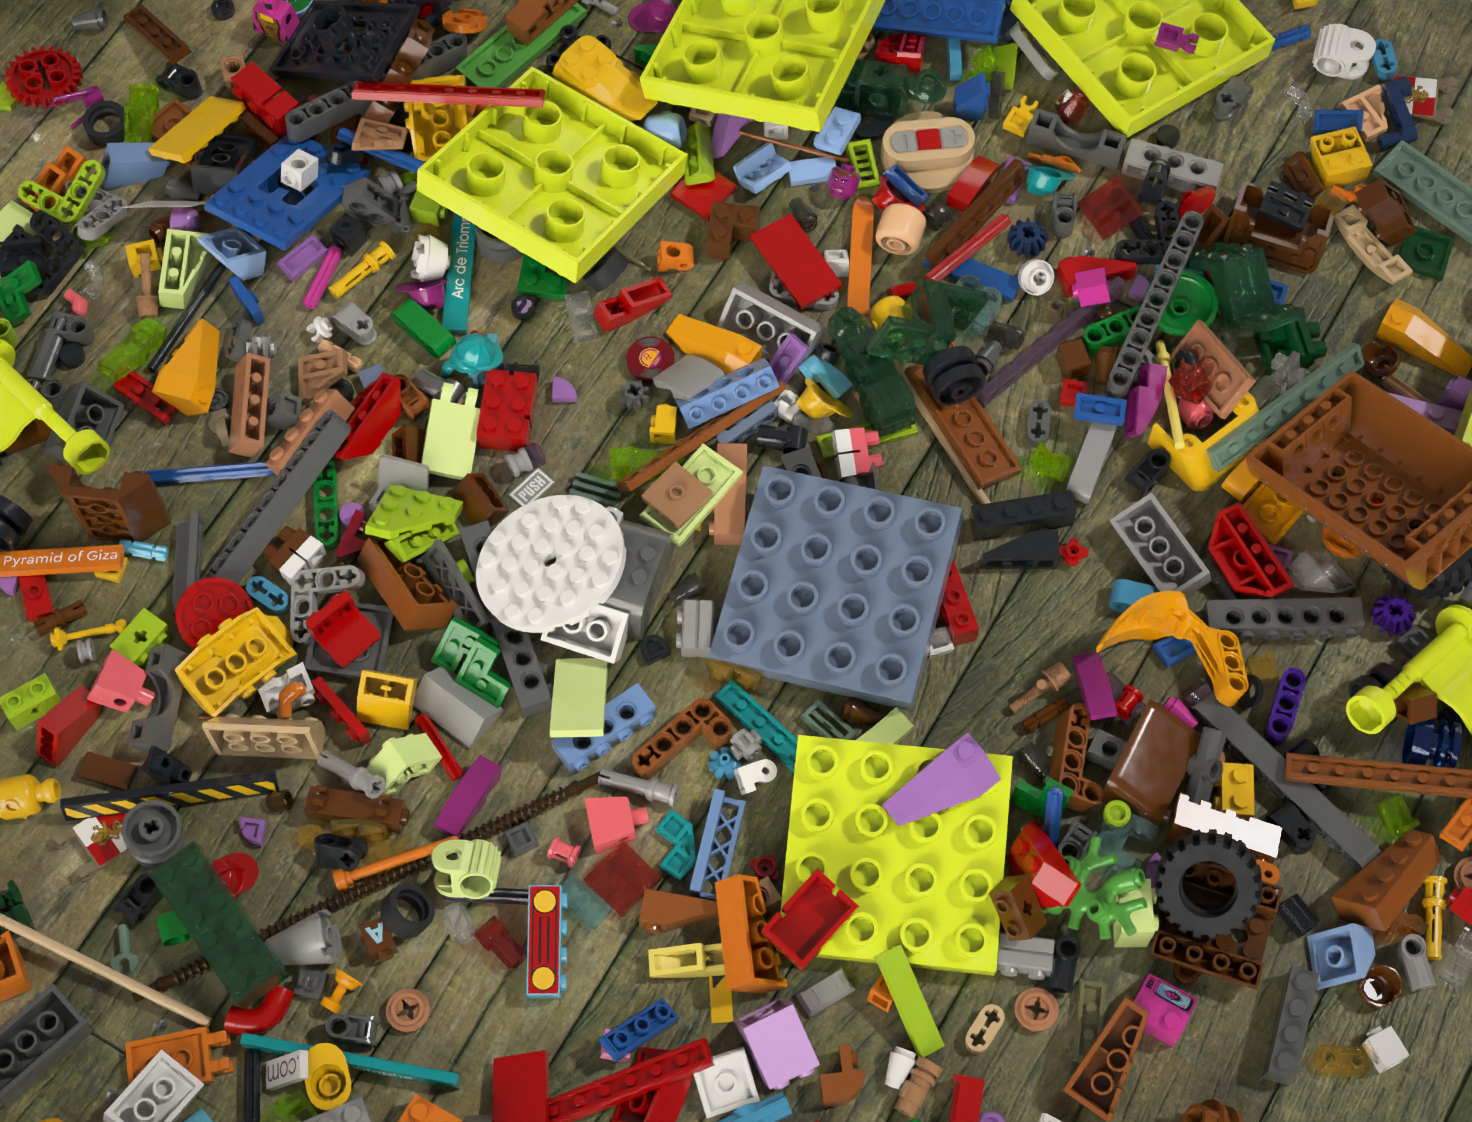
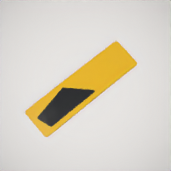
M725 975L709 976L711 1022H733L732 991L727 990Z

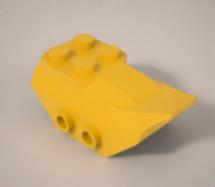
M590 35L582 36L561 55L552 72L557 81L630 122L641 120L659 103L656 100L646 99L639 75L627 69L609 48Z
M445 75L412 80L410 84L466 86L465 75ZM404 102L405 112H409V118L405 119L406 128H408V133H411L414 158L427 162L473 120L472 111L468 112L469 104Z
M256 607L239 615L234 620L231 618L226 619L218 626V632L212 636L207 634L197 642L199 646L175 669L185 689L210 716L215 718L241 697L244 700L250 697L256 691V685L262 681L266 684L277 675L275 671L297 655L293 650L294 640L291 637L290 631L277 616L265 615Z

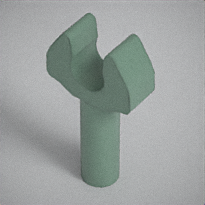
M122 924L118 926L119 954L111 958V967L122 973V964L129 961L130 971L135 975L140 966V958L130 952L129 925Z

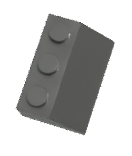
M81 381L68 387L58 414L76 432L86 429L93 430L109 445L125 404L91 384ZM51 429L43 451L68 463L63 456L66 442Z

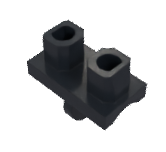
M156 746L150 747L148 757L140 768L141 771L165 785L189 782L193 773L191 767Z

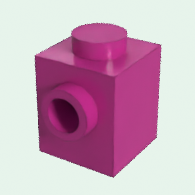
M1104 268L1075 273L1076 283L1072 284L1074 298H1079L1081 307L1110 302L1109 287Z

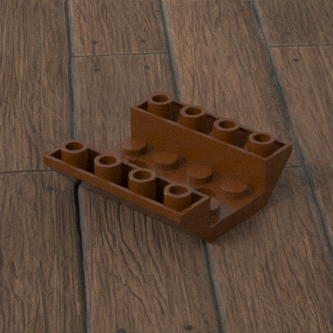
M63 463L47 465V471L69 510L91 539L118 542L121 539L131 540V543L134 541L144 542L171 524V517L151 476L145 472H124L121 488L118 491L112 487L97 489L83 485L76 471L70 465Z
M1198 862L1186 870L1183 876V889L1192 901L1203 906H1217L1227 902L1232 897L1235 890V879L1229 870ZM1262 881V897L1260 905L1257 906L1256 914L1253 919L1247 920V926L1239 930L1246 936V942L1237 943L1233 940L1232 935L1225 937L1224 934H1219L1217 939L1209 940V935H1201V939L1192 937L1193 932L1187 930L1186 933L1178 930V924L1175 922L1171 924L1166 919V912L1160 909L1158 916L1159 928L1158 931H1155L1154 938H1152L1149 956L1257 990L1264 963H1262L1272 920L1278 911L1283 887Z

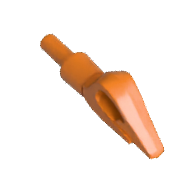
M1028 152L1027 158L1041 161L1043 165L1053 166L1056 169L1080 174L1081 169L1068 156L1052 157L1047 154L1042 156Z

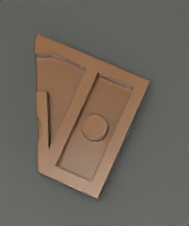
M361 118L351 150L403 149L408 128Z
M341 348L298 357V387L302 404H307L314 399V396L320 390L328 389L348 374L347 351Z

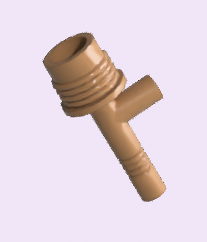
M142 253L140 254L142 282L140 294L142 296L135 297V301H137L139 318L158 317L159 296L152 295L150 254Z
M1060 661L1048 667V669L1042 670L1041 675L1044 679L1038 680L1033 688L1009 705L1010 710L1014 714L1050 687L1053 691L1058 692L1059 688L1072 678L1069 671Z

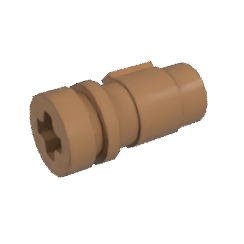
M918 1057L914 1066L916 1068H912L910 1071L911 1077L909 1081L906 1080L898 1093L899 1099L894 1107L910 1118L915 1117L918 1109L921 1108L930 1087L935 1086V1079H938L943 1071L938 1065L923 1057Z

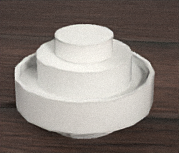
M1029 260L1019 270V285L1028 294L1037 296L1044 294L1053 284L1054 271L1050 264L1043 260Z

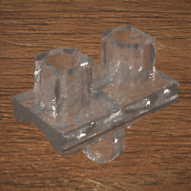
M1292 351L1289 357L1277 353L1271 362V368L1275 370L1271 377V383L1281 386V394L1311 374L1307 369L1300 368V353Z

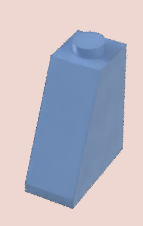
M107 143L101 165L106 170L105 178L101 183L102 189L104 191H111L162 177L167 166H170V159L152 156L148 148L154 143Z

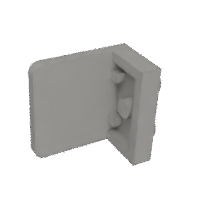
M382 455L379 463L378 489L369 502V510L375 511L390 484L428 492L429 467L425 464L391 455Z

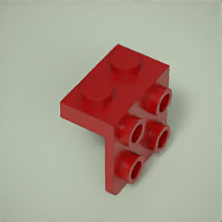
M347 590L341 594L334 595L325 607L314 611L305 622L310 635L342 668L348 666L381 638L380 632L356 607L353 597Z

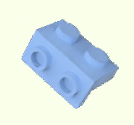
M834 107L821 132H818L814 138L816 150L842 155L861 121L860 114Z
M767 142L735 164L733 169L740 186L757 194L765 190L768 185L777 179L782 178L792 169L790 161L776 154L772 143Z

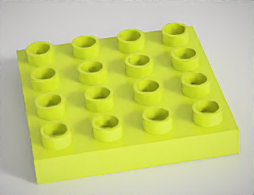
M682 0L640 77L644 97L646 99L667 102L671 105H682L708 110L713 113L754 119L759 122H770L796 127L801 130L821 132L885 0Z
M1012 0L1010 7L1014 15L1119 133L1127 135V138L1224 83L1232 76H1236L1269 56L1276 40L1239 0ZM1161 22L1184 28L1183 34H1197L1199 36L1197 44L1190 43L1196 45L1194 54H1189L1180 47L1177 52L1154 46Z
M531 67L509 88L546 90L543 108L489 105L418 169L417 191L508 243L518 251L554 270L559 275L577 283L685 174L688 154L540 70Z
M798 735L780 911L782 919L785 916L782 912L784 904L818 868L836 885V890L832 893L835 897L836 893L841 889L859 908L853 917L816 956L817 958L878 964L875 959L876 955L895 945L901 944L911 967L994 976L997 969L1000 918L989 892L1004 877L1013 756L986 753L1001 780L981 797L965 801L949 809L946 808L899 827L882 804L946 749Z

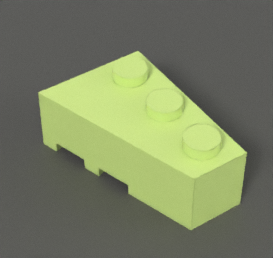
M167 229L158 290L159 306L180 309L186 307L214 256L198 242V237L210 233Z

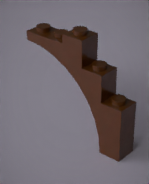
M416 18L382 79V83H411L415 71L428 52L432 42L431 38L435 29L427 21ZM371 100L361 118L388 124L395 113L399 101ZM358 122V124L356 125V127H355V129L353 130V132H356V131H357L359 122Z

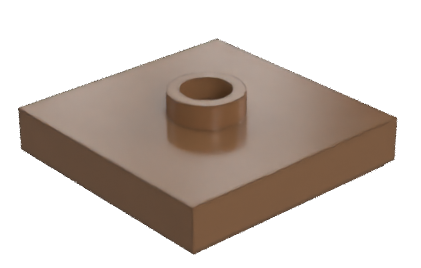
M675 461L641 495V499L679 530L713 496V491Z

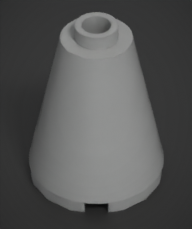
M327 909L318 910L266 939L264 946H262L264 960L272 966L332 964L340 961V958L336 956L342 952L341 939L337 925H331L328 919L333 917Z

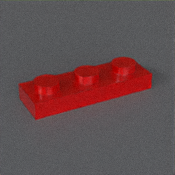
M320 676L311 682L315 690V699L321 705L325 703L331 709L328 711L338 724L341 721L347 727L345 732L353 742L358 740L363 746L372 740L369 731Z

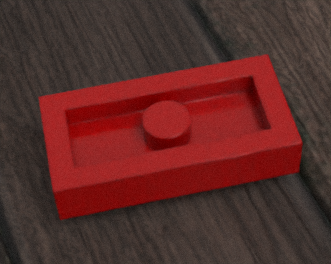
M46 575L18 576L29 622L37 621L54 613Z

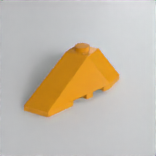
M1398 298L1394 300L1375 337L1457 377L1460 375L1466 378L1472 368V355L1420 309Z
M681 314L676 316L666 331V335L684 354L698 356L720 368L724 375L762 358V346L740 334Z
M199 319L184 338L185 342L182 346L173 352V357L168 364H164L159 370L152 392L187 416L208 413L215 392L220 331L204 319Z

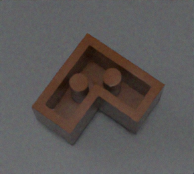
M1381 178L1355 192L1358 200L1356 206L1362 215L1366 214L1375 223L1376 228L1374 231L1381 242L1384 241L1393 246L1417 232L1401 192Z
M712 202L706 239V258L730 260L733 240L751 242L750 235L759 230L760 207Z

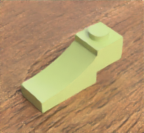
M895 707L887 716L856 739V741L897 745L915 726L899 708Z

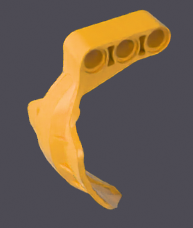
M1162 591L1142 597L1114 620L1096 647V652L1098 653L1118 642L1132 639L1152 641L1166 636H1174L1180 640L1185 639L1193 644L1212 680L1216 699L1222 705L1227 707L1235 705L1248 689L1247 675L1237 636L1228 630L1208 627L1189 609L1186 597L1180 591Z

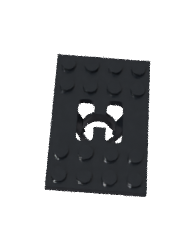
M313 0L270 71L274 76L378 82L421 10L416 4ZM354 27H365V29L361 33H357ZM347 37L349 48H352V50L347 55H341L338 48H340Z

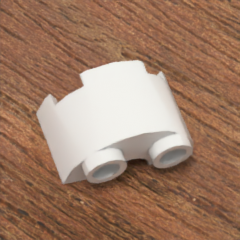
M303 662L286 670L287 672L281 677L273 678L266 684L262 682L256 685L268 713L276 714L279 717V693L292 682L303 683L306 687L305 695L303 697L299 696L292 702V710L301 706H309L315 702V691Z

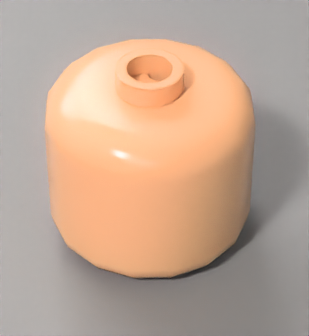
M896 203L887 206L882 212L876 230V242L881 248L892 254L911 255L915 253L920 246L926 227L925 216L921 211L907 204Z

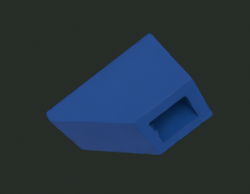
M980 73L955 87L953 98L955 118L983 120L984 110H988V97H990V82H986L985 73Z

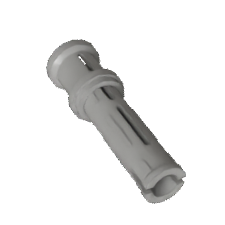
M327 750L321 752L322 755L328 757L327 759L321 755L318 756L317 763L319 766L349 781L353 789L364 791L369 798L375 799L384 791L385 779L379 775L374 776L370 774L367 768L355 767Z
M604 768L600 771V774L607 778L599 776L598 785L644 795L648 801L658 800L669 803L670 807H674L677 802L680 785L677 783L669 785L659 782L657 778H651L648 781Z

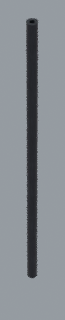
M318 134L310 137L309 139L314 141ZM280 174L277 177L279 187H282L284 183L281 182ZM218 262L148 364L147 368L150 371H157L227 268L222 262Z

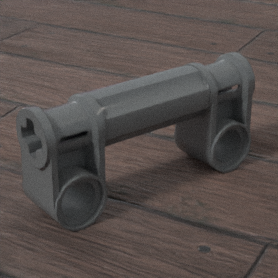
M53 311L51 313L52 320L50 325L44 330L25 380L52 404L53 409L59 410L67 390L60 380L50 378L63 343H77L82 347H86L95 340V333L85 317Z

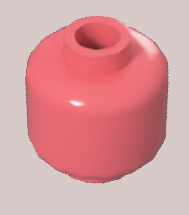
M1198 392L1188 393L1181 397L1177 407L1179 417L1186 426L1191 429H1202L1211 423L1214 410Z

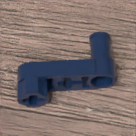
M1404 76L1383 83L1381 86L1382 95L1396 131L1378 135L1377 141L1380 149L1385 150L1395 146L1401 140L1408 144L1417 141V131L1404 100L1412 96L1409 79Z

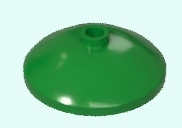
M1183 270L1157 328L1171 335L1186 336L1197 320L1203 321L1209 327L1218 311V297L1213 286L1202 276ZM1152 282L1150 283V285L1148 286V288H1147V290H1146L1145 297H1146V295H1147V292H1148V290H1149V288H1150ZM1175 310H1181L1183 313H1177Z

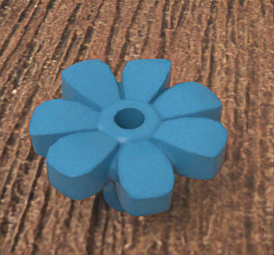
M722 747L720 754L717 751H713L710 755L712 762L708 763L709 771H715L714 776L717 779H722L726 775L728 780H732L735 778L733 770L742 767V764L738 762L732 753L729 754L728 747Z

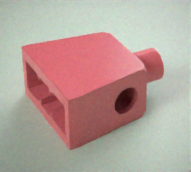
M112 649L103 662L86 699L122 712H128L135 701L148 707L155 693L142 687L147 676L145 671Z
M628 797L585 799L595 855L634 841L636 839L634 826L649 823L646 807L630 810Z

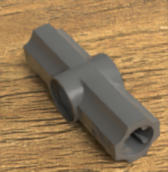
M1203 727L1197 753L1191 756L1187 765L1190 779L1185 795L1189 796L1188 801L1199 804L1201 800L1209 803L1213 784L1219 781L1223 773V764L1220 758L1227 736L1226 732Z

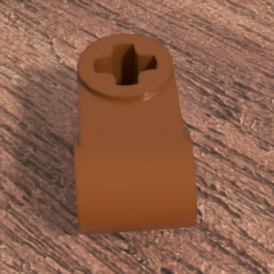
M404 374L393 375L400 379L401 387H405L401 391V411L410 422H413L415 417L425 409L430 410L431 403Z

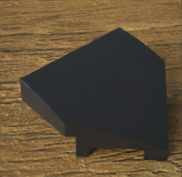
M16 224L12 229V233L3 242H0V276L6 277L28 260L34 262L39 270L48 258L46 246L43 245V239L32 236L24 231L22 226Z

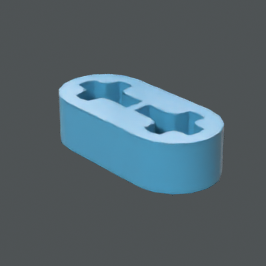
M1386 39L1375 40L1376 50L1371 58L1375 73L1382 80H1391L1396 76L1398 69L1393 46ZM1379 49H1382L1385 55H1382ZM1383 64H1386L1389 70H1386Z
M262 576L252 577L247 582L246 590L249 597L274 615H283L289 611L291 602L288 594ZM262 586L266 594L260 591L255 592L254 587ZM273 597L277 601L282 599L283 605L277 604L275 606L271 598Z

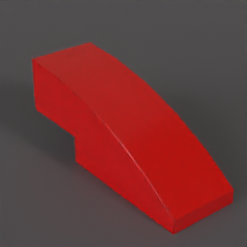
M978 155L953 185L947 195L946 205L963 213L988 187L1000 165Z
M658 277L621 289L618 296L598 302L593 315L603 330L608 332L651 312L672 298L673 294L662 278Z

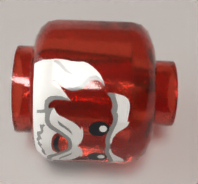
M1076 87L1065 89L1054 104L1058 112L1057 115L1066 124L1069 121L1073 123L1079 122L1089 109V98Z

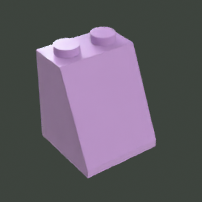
M780 997L733 1020L764 1084L769 1089H782L790 1084V1079L797 1076L800 1078L808 1076L815 1071V1067L820 1065L794 1005L785 998Z

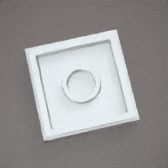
M744 1047L713 1056L715 1066L693 1074L707 1119L738 1109L746 1104L760 1101Z

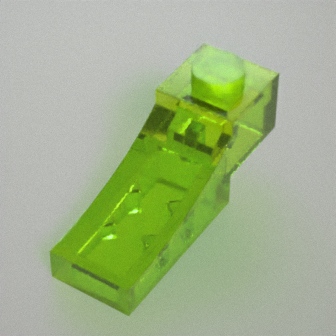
M151 83L129 85V105L124 106L125 143H151L153 121L156 111H159V87Z
M150 317L144 318L132 326L130 333L112 352L98 361L97 370L118 381L148 361L149 353L160 347L166 340L167 327Z
M634 446L608 448L611 479L624 478L663 451L637 449ZM685 456L676 462L683 466L685 464ZM669 467L649 480H657Z

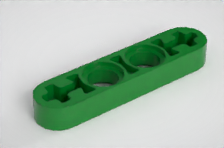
M332 459L326 465L329 468L327 470L328 480H324L321 471L314 481L315 537L323 543L324 549L328 551L336 548L340 541L338 472ZM329 487L333 490V493L329 497H321L319 495L321 489ZM324 510L334 512L329 520L321 519L320 514ZM325 528H329L331 534L328 542L324 541L326 537Z

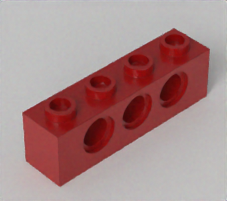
M953 559L939 612L944 626L947 627L953 646H958L977 640L979 627Z

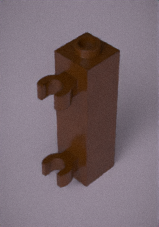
M310 785L304 808L308 819L402 833L403 825L408 824L410 810L407 809L403 799L391 798V796L379 795V797L371 799L363 793L331 789L320 785Z

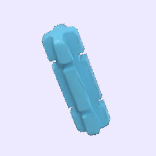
M121 539L119 545L123 544L126 555L132 553V556L148 559L155 557V560L166 561L169 554L166 546L157 545L154 547V544L139 541L131 543V540Z

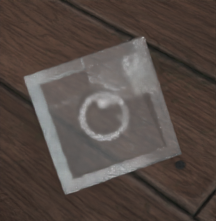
M1326 547L1305 550L1285 568L1295 584L1294 587L1299 590L1337 593L1353 590L1357 587V584Z

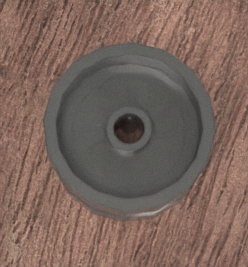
M475 225L478 251L484 258L495 263L514 262L524 255V253L518 251L513 246Z
M157 800L140 802L131 808L124 817L121 828L123 840L132 859L140 865L150 868L167 866L176 860L183 851L186 839L180 815L173 806L164 801Z

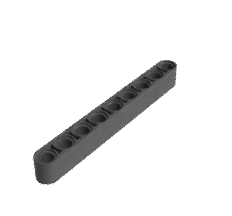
M453 32L432 42L428 52L415 71L412 80L434 77L459 65L467 58L466 36L462 33ZM392 62L388 64L387 68L385 69L382 77L379 79L378 82L382 81ZM351 81L288 112L285 116L287 135L292 141H304L365 111L371 100H352V89L356 81Z
M1189 211L1185 213L1177 227L1110 373L1106 392L1112 398H1123L1129 391L1201 232L1204 220L1198 212ZM1142 322H1148L1150 325H1145ZM1133 342H1139L1141 345H1136ZM1123 361H1128L1133 365H1127ZM1114 381H1119L1123 385H1117Z
M333 410L325 412L201 579L221 577L232 580L237 584L240 583L349 435L351 426Z
M1207 691L1189 708V711L1199 720L1198 723L1202 727L1226 732L1227 736L1224 747L1241 764L1253 765L1254 776L1283 804L1286 801L1293 803L1301 815L1314 827L1316 835L1355 872L1359 873L1381 854L1379 847L1311 783L1284 781L1286 759L1231 707L1222 705L1216 699L1214 692Z

